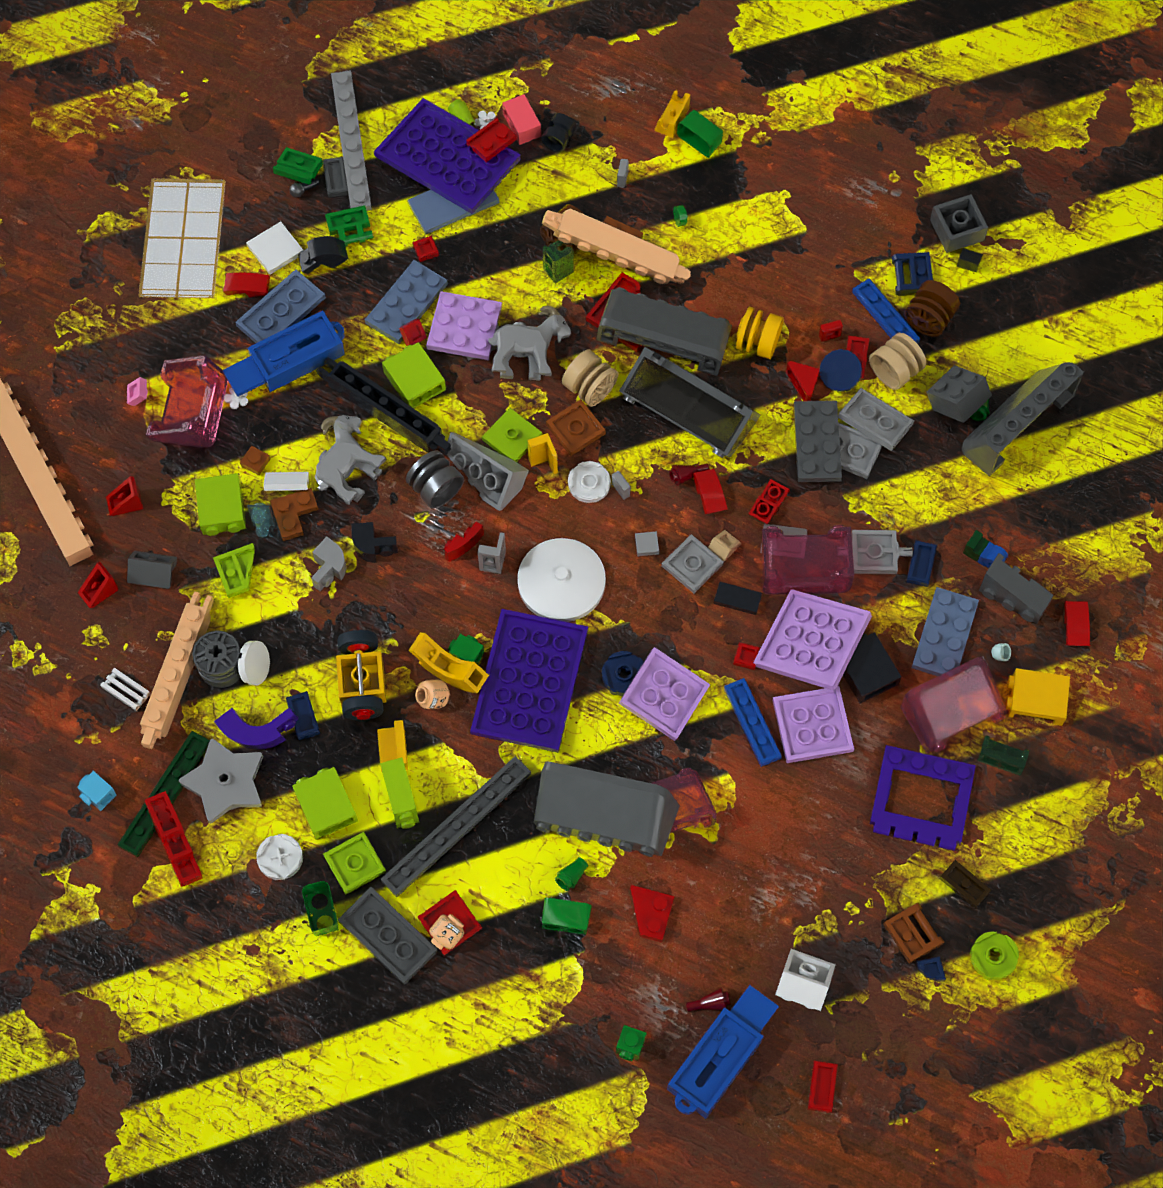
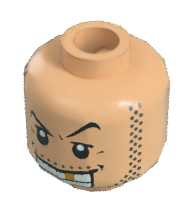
M425 680L419 684L415 696L422 708L440 709L447 704L450 692L446 683L442 680Z
M452 914L448 916L441 915L429 930L433 937L431 942L440 950L443 947L453 949L464 935V924Z

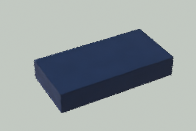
M915 540L906 582L928 587L937 545Z
M308 692L286 697L288 707L299 717L294 726L298 740L320 734Z

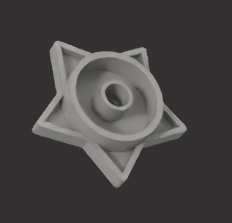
M211 739L203 763L181 777L179 782L182 786L202 798L207 820L211 824L229 810L238 807L262 806L254 779L262 762L263 755L261 752L234 754L216 740Z

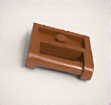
M919 903L912 905L883 924L909 964L945 943L941 936L938 937L922 913V907ZM909 917H915L930 940L929 943L926 944Z

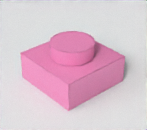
M139 377L127 385V404L136 406L147 398V379Z

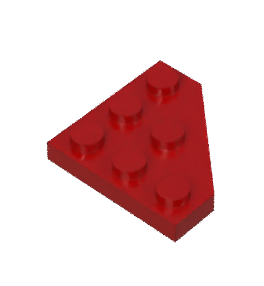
M622 272L586 315V321L598 328L611 290L624 288L630 293L641 294L639 282ZM620 338L618 339L619 342L635 352H638L643 346Z

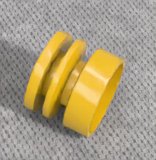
M749 306L738 327L736 349L742 350L747 342L746 352L750 353L754 345H757V356L771 360L782 331L784 317L770 313L766 321H762L763 311L759 310L754 318L755 308Z

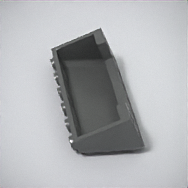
M616 288L611 290L598 327L596 340L616 346L620 338L699 362L698 371L718 376L732 325L725 318H714L705 312H694L684 306L670 305L664 300H653L644 294H633L624 288Z
M1065 362L1037 371L964 440L962 445L963 454L988 476L992 475L1005 461L1000 455L1004 448L1052 403L1061 409L1074 397L1084 371L1071 362Z
M547 761L544 763L541 772L534 824L538 830L545 833L554 831L560 836L567 838L570 835L576 836L584 842L597 841L605 847L615 845L627 852L636 850L648 857L653 855L662 856L680 805L669 790L656 784Z

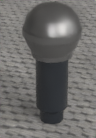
M312 179L310 185L294 183L290 186V194L293 197H300L304 191L319 185V180Z

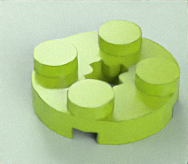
M992 931L982 934L977 938L970 950L974 969L987 980H1000L1008 977L1018 963L1019 951L1015 942L1009 936L998 934L997 932ZM991 950L995 953H1000L999 961L989 958Z

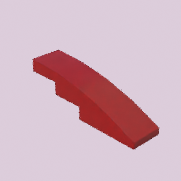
M166 791L145 799L144 802L180 886L184 887L203 879L193 856V851L184 834L183 827Z

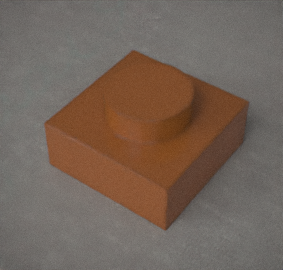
M251 446L240 461V464L247 470L260 475L271 458L270 455Z

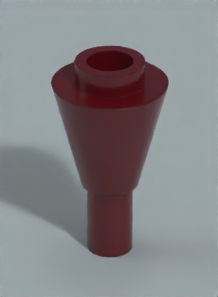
M708 463L697 466L672 465L671 470H669V476L671 481L675 482L678 486L693 478V473L709 470Z
M722 987L702 997L700 1000L686 1003L688 1012L699 1009L723 1010L724 1007L727 1009V1006L731 1005L728 991L723 992Z

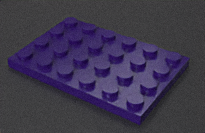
M424 98L374 150V156L471 214L476 211L521 160V154L506 147L488 162H485L473 151V148L468 147L466 144V140L479 130Z
M501 609L485 671L489 676L481 687L470 734L559 753L588 633V626Z

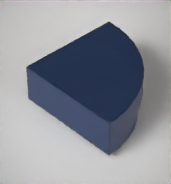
M940 957L916 962L919 971L926 978L938 982L946 980Z

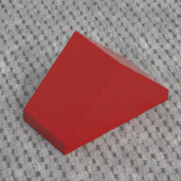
M793 361L787 362L786 374L803 401H811L820 369Z
M132 476L106 496L110 516L143 509L140 490L135 478Z
M97 562L78 591V594L89 608H94L119 589L103 564Z

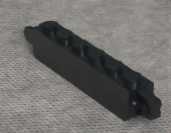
M327 358L324 363L332 371L329 373L321 367L316 370L317 374L328 382L330 388L427 453L438 450L446 456L450 452L451 444L444 440L445 436L442 434L438 424L345 362L340 361L337 363Z

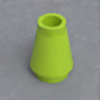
M457 99L448 106L450 114L472 127L475 125L476 122L464 101Z

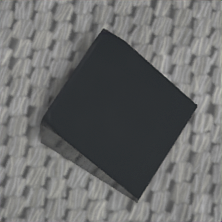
M963 248L957 267L977 272L983 254Z

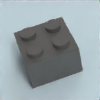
M972 194L933 206L930 221L946 253L985 240L988 226Z
M955 365L926 391L933 411L963 423L992 396L984 376Z

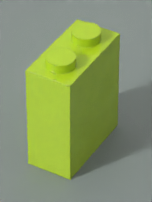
M419 342L405 347L400 353L391 355L382 362L384 374L402 400L412 408L446 390L445 379Z
M238 473L195 479L199 525L203 535L215 536L221 532L236 533L246 529L242 488Z
M403 758L380 763L397 828L407 829L415 826V823L419 822Z
M335 767L321 769L317 772V775L310 778L303 777L296 781V784L292 785L316 840L358 821Z

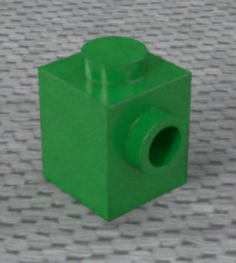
M460 634L457 640L453 639L451 641L448 651L449 654L461 660L475 662L478 665L484 655V645L478 643V640L470 635L464 636Z
M624 1025L616 1046V1054H619V1057L628 1061H639L647 1033Z

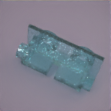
M263 503L247 505L252 523L256 525L257 536L261 538L266 537L269 534V527L275 526L270 506Z

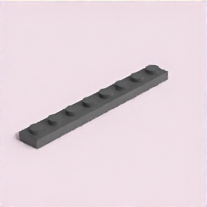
M516 756L513 757L381 878V882L398 897L531 775V771Z

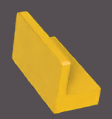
M548 433L527 440L528 459L531 466L548 461L553 474H557V453Z
M403 720L394 721V727L377 730L380 763L403 758L405 769L408 770Z

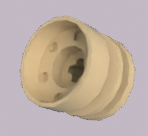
M900 332L895 334L892 339L886 342L885 346L879 347L869 357L870 366L875 375L887 387L894 390L901 388L910 380V377L917 375L927 364L925 355L919 345L911 337Z
M588 349L580 353L568 366L563 375L562 384L574 394L579 393V398L583 401L585 400V403L590 407H593L600 403L612 390L618 379V372L614 368H610L609 364L602 363V359Z

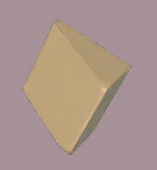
M724 530L712 539L708 549L725 561L741 545V542Z

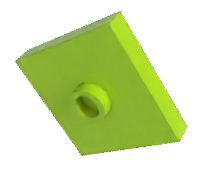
M509 408L482 436V440L499 454L517 462L528 451L527 440L541 436L542 432Z
M364 832L323 854L345 895L386 873L383 864Z

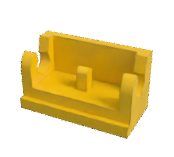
M677 90L672 94L669 104L655 127L656 132L671 138L675 136L678 124L684 119L690 108V94L685 93L683 98H680L677 95Z

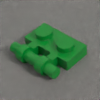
M365 205L325 214L330 236L338 234V239L344 241L345 246L354 242L364 243L366 240L373 238L372 230L363 231V228L370 227ZM357 230V234L345 236V232Z

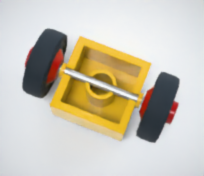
M368 630L345 632L338 637L337 643L338 650L346 655L336 656L339 699L343 716L351 720L376 718L383 713V703H387L381 651L374 652L378 648L377 634Z

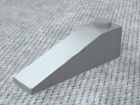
M450 432L447 442L451 444V450L447 456L458 470H462L469 478L467 481L471 486L474 485L480 492L479 496L483 501L499 511L503 510L522 490L529 470L508 457L455 432Z

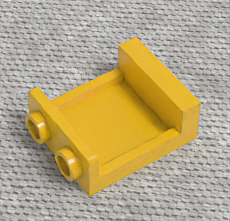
M1016 668L1013 676L1009 675L1007 688L1011 689V694L1007 696L1005 709L1009 710L1008 717L1013 718L1015 714L1052 719L1053 725L1062 726L1067 717L1070 676Z

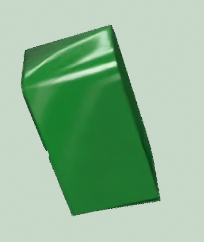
M694 109L678 124V136L706 157H710L722 143L723 130Z
M320 881L304 886L302 894L313 934L319 936L339 930L328 883ZM316 894H324L327 897L328 904L325 908L319 910L312 906L311 901ZM327 915L332 918L333 926L318 929L317 920L321 916Z
M544 898L542 929L586 935L592 905L555 898Z

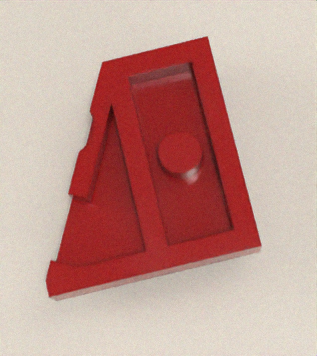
M631 885L630 892L639 936L662 942L674 896Z

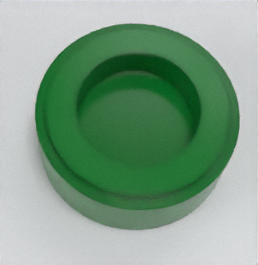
M683 205L675 206L673 209L675 223L678 227L685 226L688 220L686 209Z

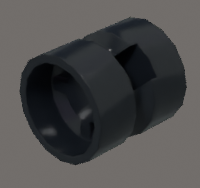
M554 114L541 137L543 145L554 152H563L569 142V137H572L576 130L575 121L565 114Z

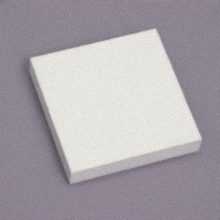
M282 222L277 223L246 242L247 247L269 275L299 257L298 254L304 251Z

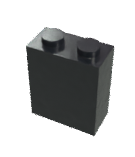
M874 632L870 635L863 634L843 674L860 704L899 685L901 680L900 673L876 633Z

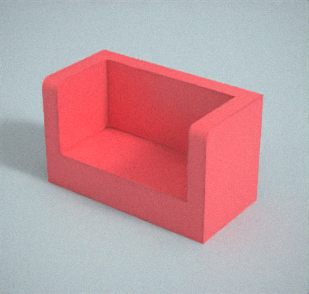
M525 94L502 103L503 115L512 132L516 134L519 145L541 137V124Z

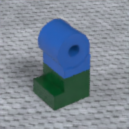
M977 530L971 536L963 551L964 555L987 568L991 566L998 553L1004 556L1003 562L1008 558V553L1002 547L994 545L983 538L984 534Z

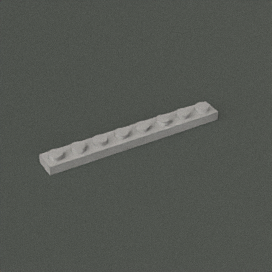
M351 71L331 73L350 208L365 205L367 211L372 210Z

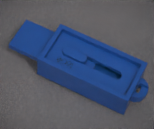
M322 310L248 347L250 357L222 371L237 397L263 384L266 385L269 392H272L326 365L324 361L327 358L336 360L344 356L345 352L342 342L345 336L344 328L339 322H330Z
M751 985L748 986L731 1011L724 1007L668 1083L667 1090L676 1096L675 1106L679 1112L689 1115L696 1111L706 1119L762 1043L764 1036L760 1032L779 1006Z

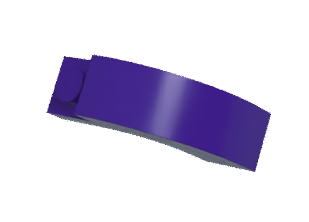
M231 708L214 722L228 738L237 744L251 749H266L287 740L282 732L292 729L299 717L292 709L288 708L266 725L251 726L243 720L235 709Z

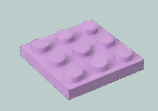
M440 291L426 344L427 349L489 360L492 345H490L488 340L493 338L496 332L502 302Z
M654 647L618 704L675 741L710 684Z
M837 686L835 691L825 688L773 697L772 701L787 763L854 751L839 686Z

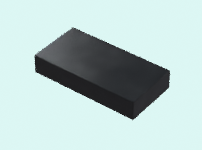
M719 582L714 604L756 615L762 593Z

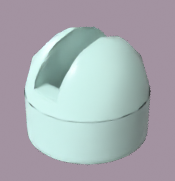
M999 643L992 648L991 652L995 660L1008 661L1010 659L1011 648L1007 643Z

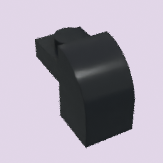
M322 236L309 240L307 242L308 248L298 254L301 270L306 274H309L322 264L334 269L348 259L345 242L331 236Z
M373 522L351 523L354 548L361 559L376 563V555L391 556L398 553L396 536L375 538Z

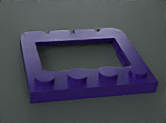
M886 745L870 824L874 825L873 833L889 836L890 829H894L893 837L912 841L913 834H916L917 843L934 846L937 839L940 840L939 848L955 851L956 844L960 845L962 842L976 765ZM902 770L919 776L924 775L933 779L959 784L958 796L955 797L952 826L885 811L892 784V771Z

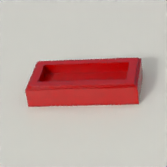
M814 1060L807 1110L832 1113L838 1064Z

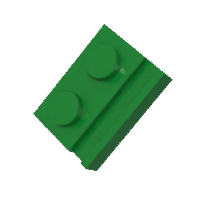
M286 147L277 160V165L273 167L274 174L310 185L312 178H315L322 167L323 160L322 158Z

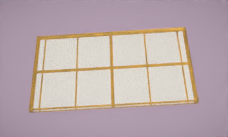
M151 178L139 297L210 299L215 297L225 180Z

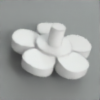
M480 111L478 113L479 118L474 120L476 122L475 126L482 129L496 118L495 113L489 112L487 114L485 111Z
M231 387L229 389L230 394L224 395V401L230 403L232 409H238L239 404L241 406L248 404V399L246 398L248 392L237 397Z

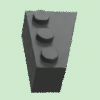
M998 553L986 572L979 591L986 598L994 599L1001 603L1005 609L1020 614L1024 620L1037 624L1050 604L1053 594L1032 578L1028 581L1019 574L1020 569L1017 566L1011 568L1002 561L1004 556Z

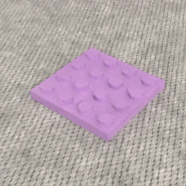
M791 589L753 663L758 668L835 691L872 617L871 612Z

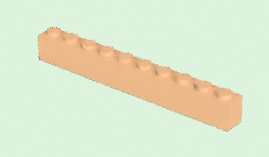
M0 379V435L69 566H72L94 555L90 548L94 545L88 534L83 535L81 530L84 529V526L79 516L74 518L72 512L75 509L70 499L65 501L63 495L66 492L61 482L56 484L54 478L57 475L52 465L47 467L45 461L48 458L44 450H38L36 445L39 444L35 433H29L27 428L31 426L25 415L20 416L19 411L22 409L16 399L12 400L9 396L13 394L7 382L3 384Z

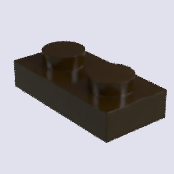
M956 860L939 878L975 909L991 892L989 887Z

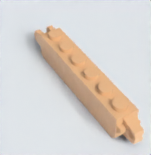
M568 209L563 214L547 210L544 215L542 224L553 230V235L558 237L561 242L575 244L582 251H591L596 253L597 257L601 259L615 261L616 265L623 268L629 267L635 270V273L642 276H650L657 283L667 284L673 281L683 284L684 281L691 277V271L678 264L679 257L677 254L573 209Z
M194 592L190 603L185 605L140 722L142 727L141 734H144L141 744L145 748L152 749L156 739L166 737L194 666L192 654L194 645L201 636L206 634L210 624L211 616L209 612L214 596L207 595L203 607L198 606L201 598L200 593Z

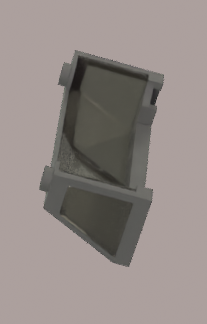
M644 347L619 392L624 394L623 399L632 404L636 401L709 444L714 448L712 452L721 458H724L725 455L731 457L761 416V414Z

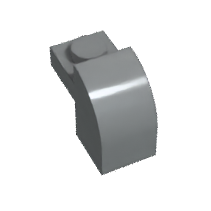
M326 536L312 552L314 561L321 565V568L311 578L313 587L319 591L324 587H328L332 583L334 576L342 580L346 573V562L342 549Z

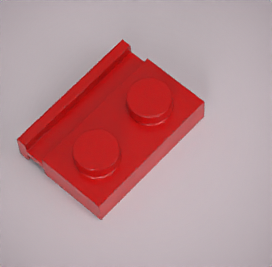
M495 118L468 138L466 144L468 147L473 148V151L485 162H488L515 142L517 138L514 132L505 124H501L498 118Z

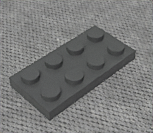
M794 401L798 482L841 481L837 401Z
M372 887L338 919V922L404 985L438 952L437 948Z

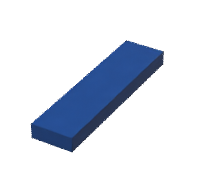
M870 278L852 289V293L891 339L900 332L911 337L916 343H919V336Z
M745 678L725 685L724 691L760 767L781 759L782 755Z

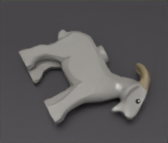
M543 306L540 308L541 312L538 315L547 316L548 318L538 327L526 326L523 322H515L513 325L507 324L496 330L493 338L488 340L490 345L497 347V353L493 358L492 372H500V378L513 379V371L509 367V360L512 356L528 357V380L540 381V374L551 376L552 373L547 364L546 354L552 335L557 336L558 342L562 338H568L571 335V330L565 319L554 307Z
M345 415L326 418L322 422L321 429L323 430V435H326L330 429L334 428L336 442L328 451H323L319 456L315 480L319 485L318 490L324 491L331 487L346 504L350 505L352 500L358 502L365 494V491L361 488L348 486L345 479L356 468L363 471L373 480H376L382 473L379 466L387 459L385 456L373 455L367 452L351 435L353 432L361 434L359 427L362 421L360 418Z

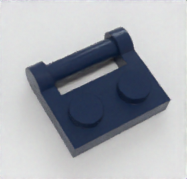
M930 252L900 253L892 256V264L895 265L897 282L895 287L896 295L904 296L916 293L923 282L933 280ZM903 263L909 264L911 284H905Z

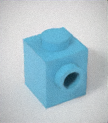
M94 771L90 775H85L77 786L81 793L80 799L88 806L92 803L100 811L117 795L114 789Z

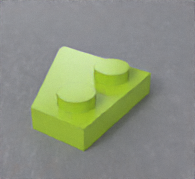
M253 543L213 557L228 598L245 593L250 589L255 554Z

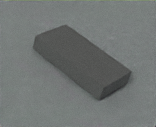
M343 157L323 159L328 198L349 195Z

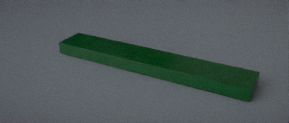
M191 731L148 798L166 791L173 805L184 788L180 784L179 779L197 768L206 754L210 740ZM145 803L117 844L119 848L137 858L156 831Z

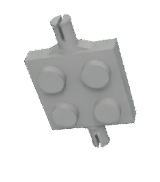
M852 530V543L850 547L837 546V556L850 555L853 573L897 574L899 556L912 557L913 553L912 547H899L896 539V530Z

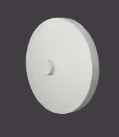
M556 538L538 544L523 558L518 571V589L524 604L535 615L549 619L570 622L588 615L599 604L605 590V570L600 558L590 547L573 539Z

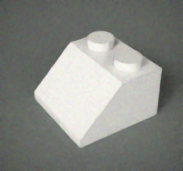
M791 949L775 995L782 997L786 1001H794L809 1009L821 1011L836 964Z

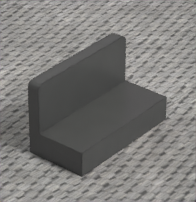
M134 551L128 558L127 582L169 589L171 587L172 571L177 565V557Z

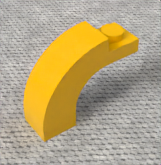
M420 632L408 650L420 660L419 664L431 674L467 692L478 693L489 676L475 662L461 660L446 652L426 633Z

